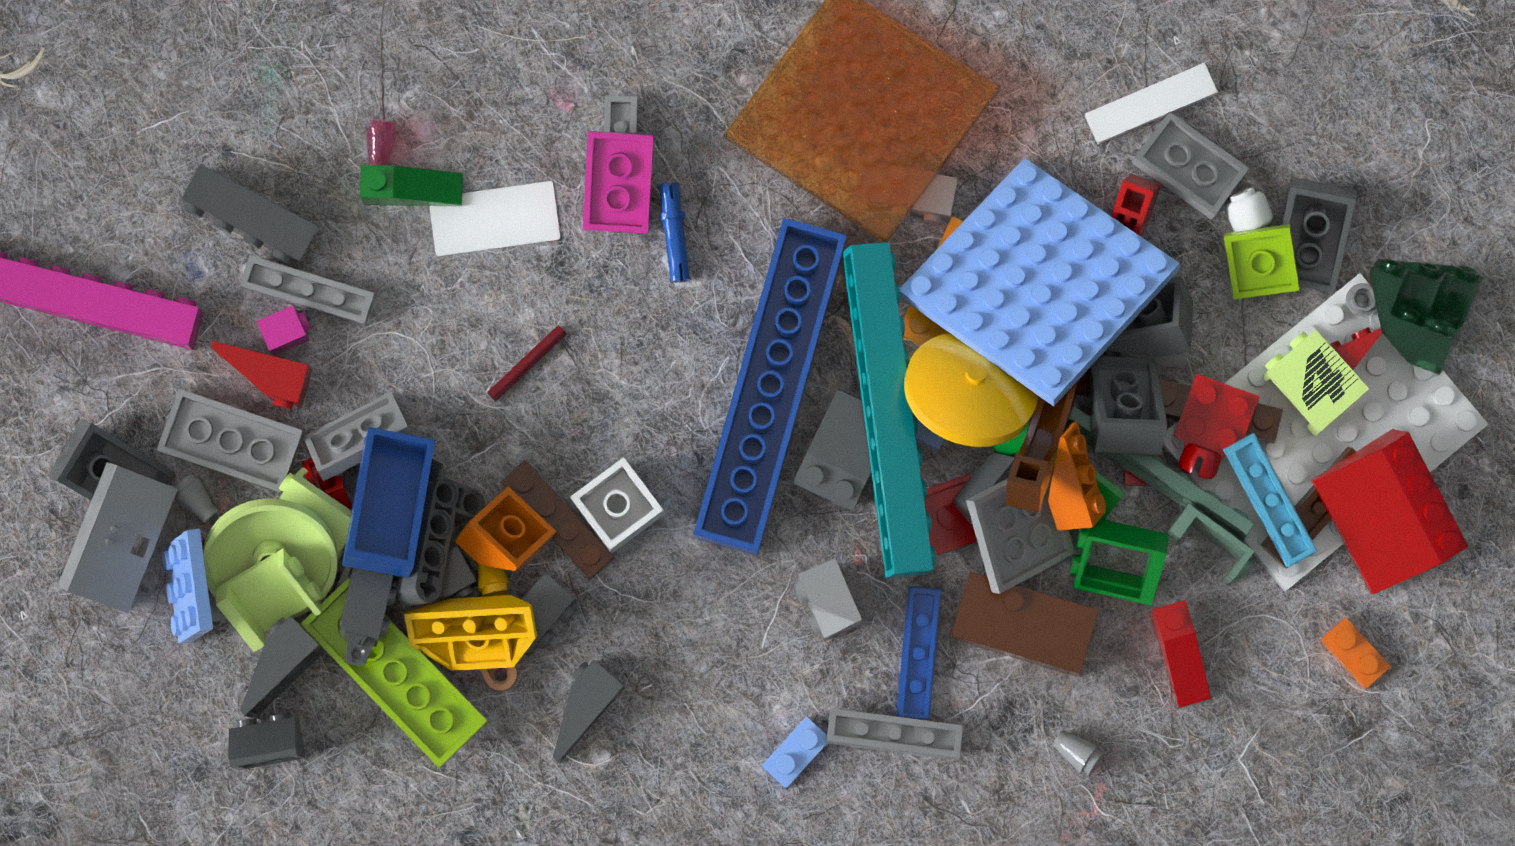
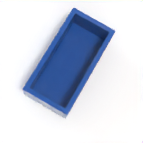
M368 428L364 439L342 566L409 578L414 567L435 445L434 439L378 428Z

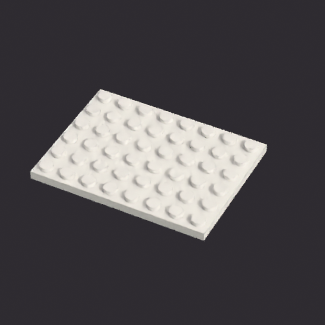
M1361 273L1224 383L1260 396L1258 401L1260 404L1283 409L1275 444L1262 440L1258 441L1293 506L1313 486L1311 480L1326 471L1347 447L1358 451L1392 429L1406 431L1410 433L1429 472H1431L1488 425L1486 420L1400 319L1396 318L1380 301L1377 309L1368 316H1356L1349 311L1345 301L1349 289L1359 283L1369 284ZM1358 295L1356 302L1360 306L1367 305V298L1363 295ZM1369 327L1371 332L1381 328L1382 334L1353 370L1367 385L1369 390L1316 437L1307 428L1310 424L1272 380L1270 379L1265 382L1262 378L1268 371L1265 365L1278 353L1283 357L1293 349L1289 344L1303 331L1310 335L1316 329L1329 344L1339 341L1343 345L1353 341L1351 335ZM1176 422L1166 430L1163 447L1179 465L1184 442L1180 438L1174 437L1178 422ZM1198 457L1192 474L1185 472L1196 486L1202 490L1214 492L1219 496L1222 503L1231 509L1236 508L1243 511L1249 517V520L1254 523L1243 542L1255 551L1253 553L1254 556L1284 591H1287L1344 544L1331 519L1312 540L1318 552L1291 567L1283 568L1260 546L1268 536V533L1227 457H1224L1221 461L1217 474L1212 480L1198 477L1204 460L1201 457Z

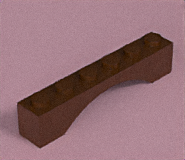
M1084 374L1055 406H1052L1041 397L1038 398L1028 432L1022 446L1015 455L1007 479L1006 505L1039 513L1055 465L1059 439L1066 431Z

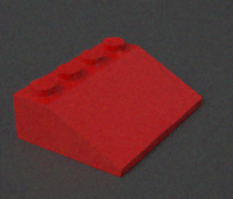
M1392 429L1311 480L1371 594H1376L1434 568L1469 547L1409 432Z

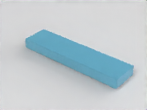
M1252 433L1223 449L1285 566L1291 567L1318 552L1256 435Z

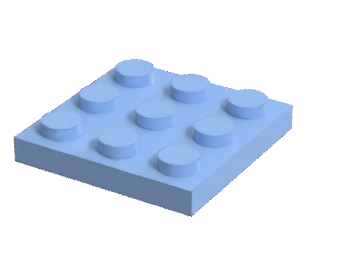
M200 529L186 530L165 546L166 550L162 552L164 570H169L170 583H167L166 586L167 599L169 603H173L175 615L171 617V630L173 636L178 637V644L191 643L213 629Z

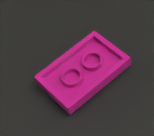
M588 130L582 230L648 234L654 134Z

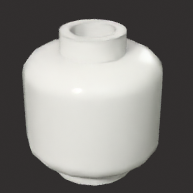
M1252 187L1229 196L1230 202L1226 205L1225 210L1234 232L1265 228V226L1272 222L1273 215L1263 192L1255 191Z

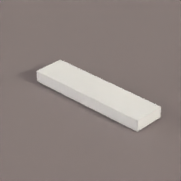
M1202 63L1085 113V118L1099 145L1163 118L1169 111L1174 113L1217 95L1218 91L1205 63Z

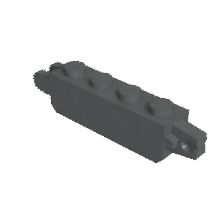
M358 568L353 569L338 631L343 640H347L345 663L365 667L373 646L377 647L379 637L386 638L390 619L385 618L384 614L387 605L393 607L397 587L391 586L394 575Z

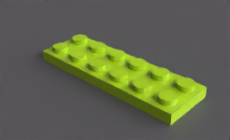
M347 578L321 603V614L315 616L312 612L301 625L438 768H441L488 721L420 650L410 646L409 639L391 620L386 638L379 637L377 647L373 646L365 667L345 663L347 640H343L338 631L351 581L350 578Z

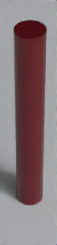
M557 325L503 376L487 394L496 402L567 333Z

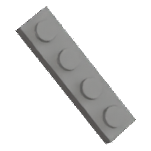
M249 255L239 285L242 289L364 326L367 324L376 296L374 292Z
M830 708L826 743L959 760L963 725Z

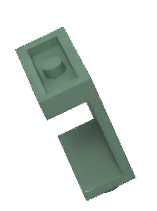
M1188 504L1166 532V534H1169L1168 542L1174 545L1189 526L1193 527L1237 559L1222 581L1225 584H1229L1234 579L1239 582L1254 564L1250 557L1255 551L1195 507Z

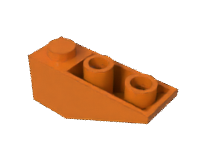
M1077 422L1072 423L1059 439L1048 503L1057 530L1092 528L1106 512L1105 499L1100 494L1096 482V471L1094 466L1090 464L1086 451V440L1080 433Z

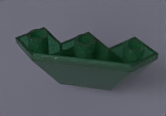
M1378 259L1371 267L1369 274L1382 333L1408 363L1440 375L1459 339L1484 277L1477 275V271L1464 265L1456 267L1428 262L1419 263Z

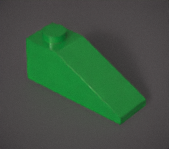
M361 165L360 198L364 205L462 206V173L394 165Z

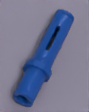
M674 182L671 185L669 183L660 184L658 189L662 213L659 215L660 222H663L670 274L669 280L670 283L690 281L683 228L685 211H681L679 183Z

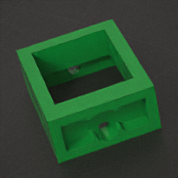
M1100 519L1092 528H1081L1077 541V548H1081L1080 555L1073 554L1069 574L1075 575L1073 588L1152 606L1167 555L1169 534L1105 519ZM1094 541L1149 553L1143 576L1088 565Z

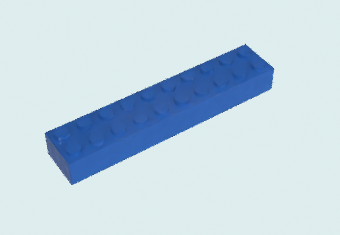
M786 218L782 220L693 533L694 539L755 556L759 554L843 256L842 252L846 245L847 235Z

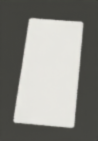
M552 181L462 193V206H429L435 253L437 256L560 239Z

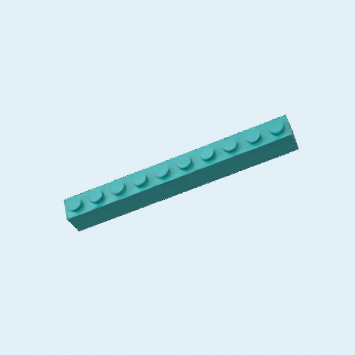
M889 242L850 245L842 254L885 578L925 575L933 571V565L936 563V553L934 547L930 546L928 532L931 531V517L925 511L924 499L927 497V486L925 481L921 480L920 467L922 466L923 457L921 448L917 447L915 434L918 432V420L912 414L904 391V379L909 364V354L907 349L903 348L902 336L905 333V323L903 317L899 316L898 310L901 293L899 285L895 284L893 272L896 270V257L894 252L890 251Z

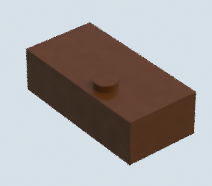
M970 571L949 639L1077 677L1081 673L1099 610L1018 585L1001 594L991 592L987 576Z

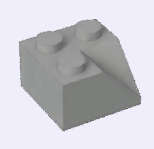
M836 558L798 574L799 583L795 584V590L802 606L808 604L813 616L809 617L808 621L815 636L821 634L823 640L826 641L861 626L862 618Z

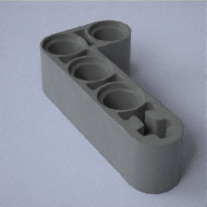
M448 478L428 482L414 567L409 578L399 576L397 596L403 605L414 607L434 602L439 597L453 524L470 520L485 508L484 497L478 490Z

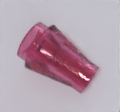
M370 120L369 128L366 127L368 165H388V160L398 131H395L396 123Z

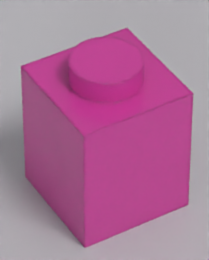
M293 305L257 321L267 347L273 356L310 340L306 332L312 329L304 311L298 313Z

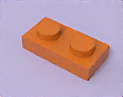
M1346 617L1320 639L1323 645L1364 690L1391 667Z

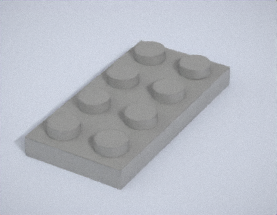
M178 389L156 451L282 494L283 492L279 487L292 469L305 432L301 429Z

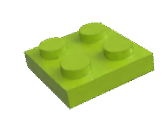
M1290 224L1224 233L1234 300L1300 291Z

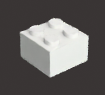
M624 457L570 496L574 505L611 554L665 515L662 507Z

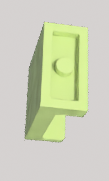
M302 467L295 475L289 473L279 487L283 492L279 499L300 504L314 512L324 521L335 540L337 559L339 561L345 551L352 511L304 479L308 473V470Z

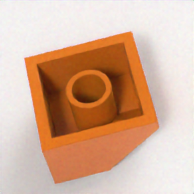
M508 486L467 523L455 543L479 565L517 571L526 567L541 553L557 531Z

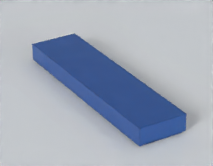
M908 586L896 717L930 720L942 589Z

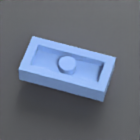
M806 716L762 764V767L786 789L828 744L826 743L827 735Z

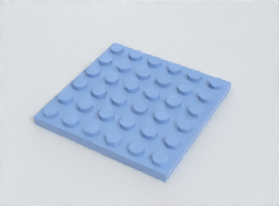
M1024 158L900 287L901 299L1049 404L1055 406L1180 270V263Z

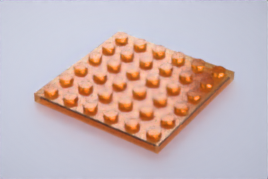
M824 0L726 130L724 137L883 242H888L995 97L999 86L864 0Z

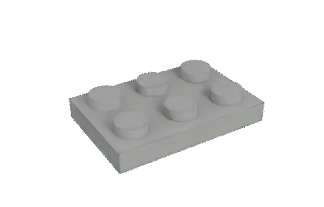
M1170 111L1131 162L1210 220L1213 219L1249 170L1246 165Z
M392 392L303 436L323 481L338 476L361 462L364 439L369 427L412 435Z

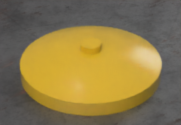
M951 333L936 336L922 344L911 357L904 379V391L907 402L918 420L938 436L966 446L987 447L1012 440L1028 426L1038 400L1037 394Z

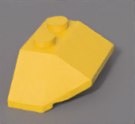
M513 595L452 598L404 613L410 646L416 650L420 649L428 657L451 671L514 667L537 638L532 604Z

